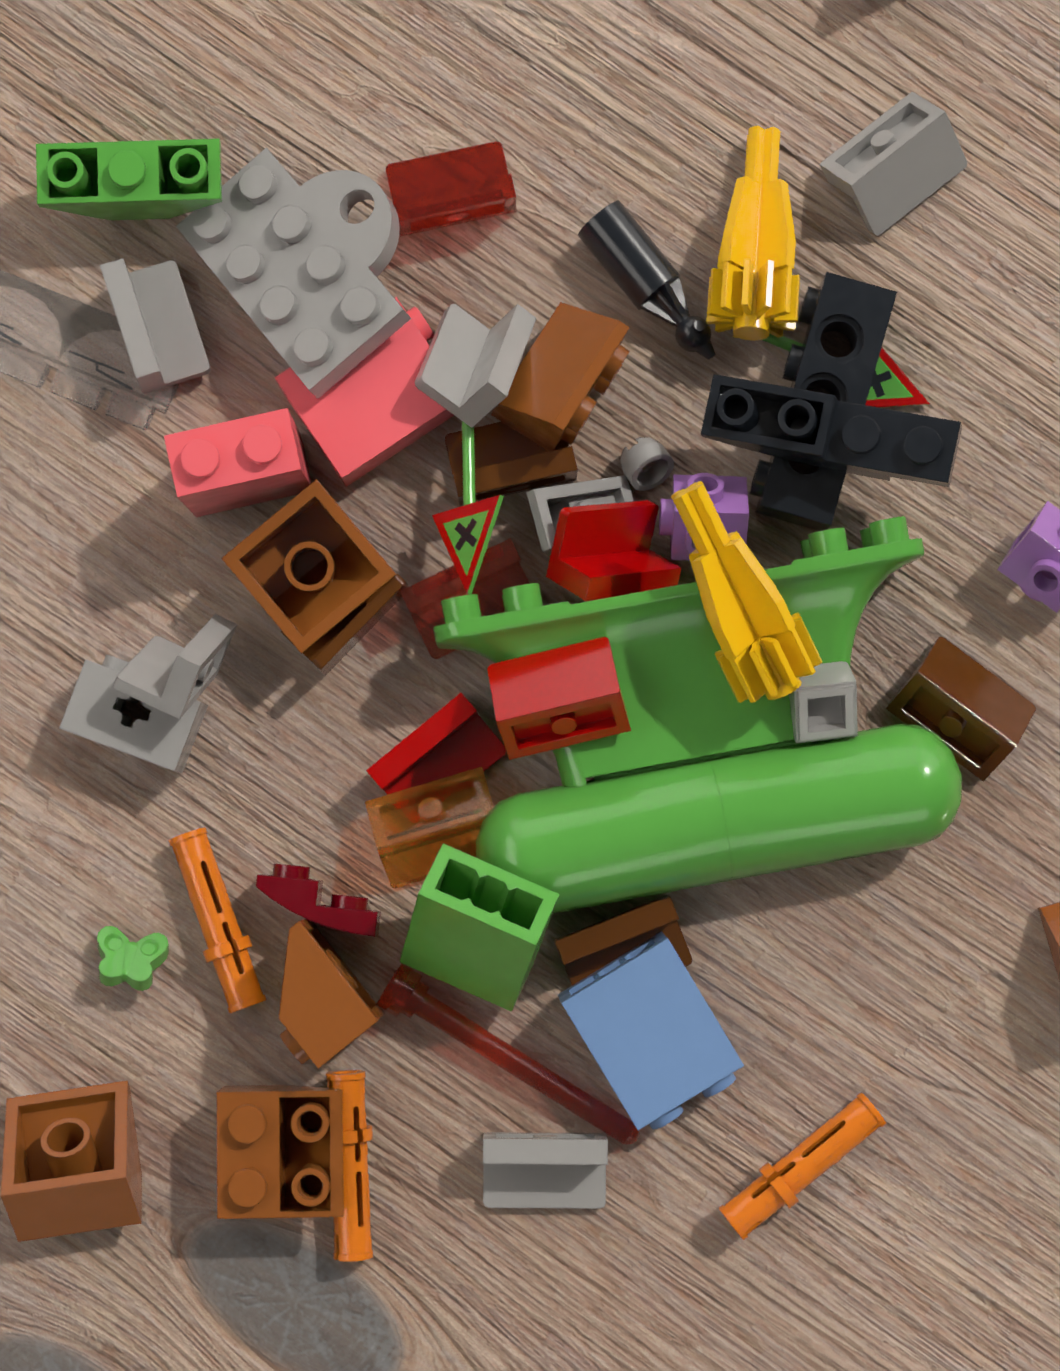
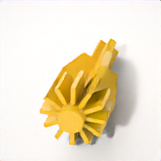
M758 125L748 129L745 175L736 179L719 250L717 268L711 269L706 320L707 324H715V331L718 333L733 329L734 338L750 341L766 339L769 333L779 338L783 336V330L794 331L796 329L800 290V275H792V269H794L796 238L788 183L778 179L781 131L775 127L763 129Z
M698 481L686 489L678 490L671 495V498L696 547L688 556L707 620L721 647V650L715 652V656L738 703H742L749 699L750 703H755L764 694L768 700H776L791 694L802 684L799 677L813 675L816 672L814 667L823 662L799 613L790 614L776 585L737 531L727 533L703 482Z

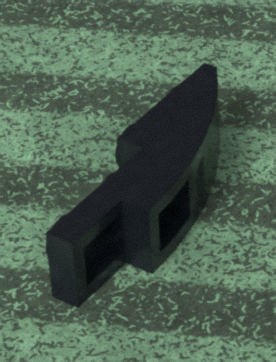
M713 374L701 436L758 453L826 469L887 481L894 477L950 488L962 424L959 421L838 401L836 396L832 394Z

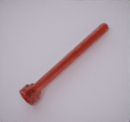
M402 963L399 965L376 1003L377 1006L395 1017L399 1013L404 1014L408 1018H411L413 1014L417 1015L620 1143L630 1145L638 1140L640 1130H637L632 1120L427 993L430 987L420 981L423 975Z

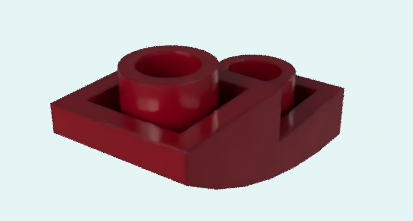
M273 864L272 875H257L256 887L270 899L297 915L321 925L349 933L373 937L379 935L381 911L367 910L368 898L332 894L331 906L321 905L323 880L309 879L310 867Z

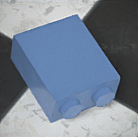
M662 931L558 994L561 1004L637 1130L642 1129L648 1124L653 1130L667 1125L683 1113L684 1110L681 1104L701 1092L704 1097H710L723 1091L736 1080L733 1072L744 1066L671 942Z

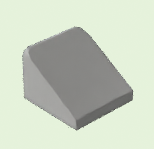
M843 661L822 663L814 667L816 672L813 675L799 677L802 682L801 686L789 694L796 744L858 736L857 685L849 664Z

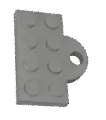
M266 147L222 186V202L193 211L176 226L316 398H320L411 319L377 278L389 264L398 244L400 232L398 214L395 206L383 189L364 174L350 170L330 171L315 176L299 186ZM363 200L374 201V209L368 219L357 224L348 223L349 212L355 204Z

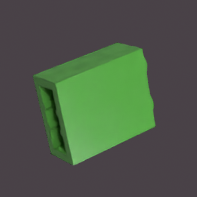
M443 843L418 893L400 963L512 1012L535 962L559 894Z

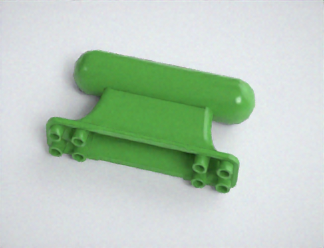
M905 516L869 523V528L860 530L863 548L848 549L844 527L808 534V539L800 541L803 554L802 559L793 560L791 565L764 569L783 597L790 614L799 613L823 661L822 663L843 661L847 662L850 666L856 630L864 608L874 591L890 574L924 556L925 551L922 538L909 539ZM696 582L571 605L568 601L543 605L539 583L524 584L503 589L502 600L505 612L488 616H481L478 594L463 595L441 601L445 624L433 628L437 647L440 649L474 652L494 663L600 637H607L609 639L631 731L554 749L553 753L557 761L562 786L519 793L498 802L483 819L476 839V858L558 893L559 897L553 913L920 846L939 838L955 820L962 800V775L953 752L937 734L919 725L895 724L858 731V736L796 744L789 695L776 700H768L764 694L755 703H750L749 699L738 703L716 659L715 652L721 650V647L707 620ZM594 777V780L586 781V778Z

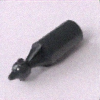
M617 200L592 217L579 231L578 237L638 310L642 309L675 326L676 341L685 351L697 352L708 360L713 358L716 354L710 341L711 328L703 318L690 316L680 281V274L624 205Z

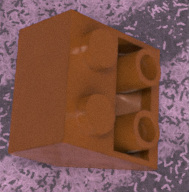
M560 302L519 365L507 397L493 409L491 415L547 451H553L561 439L572 445L597 404V401L589 397L593 389L604 395L630 350L621 345L630 327L619 320Z
M296 1085L224 1086L216 1092L217 1219L344 1216L343 1089Z

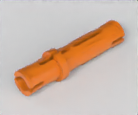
M203 827L178 835L168 840L170 847L172 846L189 899L193 905L208 948L203 951L206 963L213 962L230 1014L267 999L265 994L263 995L247 950L253 947L249 935L242 936L226 885L222 879L207 837V829Z
M339 1070L326 1073L327 1088L343 1089L344 1216L333 1217V1258L343 1262L363 1261L373 1258L367 1141L373 1139L372 1126L367 1125L366 1073L361 1070Z
M860 1092L856 1096L857 1098L820 1128L816 1129L776 1164L771 1166L767 1162L758 1169L761 1173L760 1177L728 1203L718 1208L743 1241L748 1237V1234L784 1205L790 1209L798 1203L797 1194L838 1163L846 1154L878 1128L887 1124L876 1107L863 1093Z

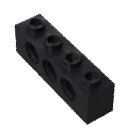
M826 272L819 289L810 286L807 288L798 319L799 322L808 324L803 346L791 345L782 379L792 381L791 388L803 390L822 388L835 395L838 401L865 405L897 292ZM828 331L843 333L850 341L851 353L839 358L827 354L821 345V335ZM771 456L770 462L759 459L749 492L750 495L759 497L755 513L818 531L827 530L832 525L846 472L818 467L817 471L811 474H802L795 471L787 459Z

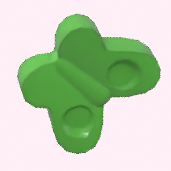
M105 926L97 935L98 952L102 959L98 967L99 979L105 986H115L126 981L132 988L139 991L147 990L152 986L153 970L158 968L167 959L169 954V943L165 935L152 933L137 942H130L118 928L113 926Z

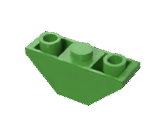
M220 139L36 144L37 205L42 208L105 220L170 219L222 202Z

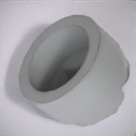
M650 437L636 438L638 444L634 445L630 450L627 447L623 449L620 462L623 473L636 490L646 491L657 487L668 478L673 470L674 460L658 441Z

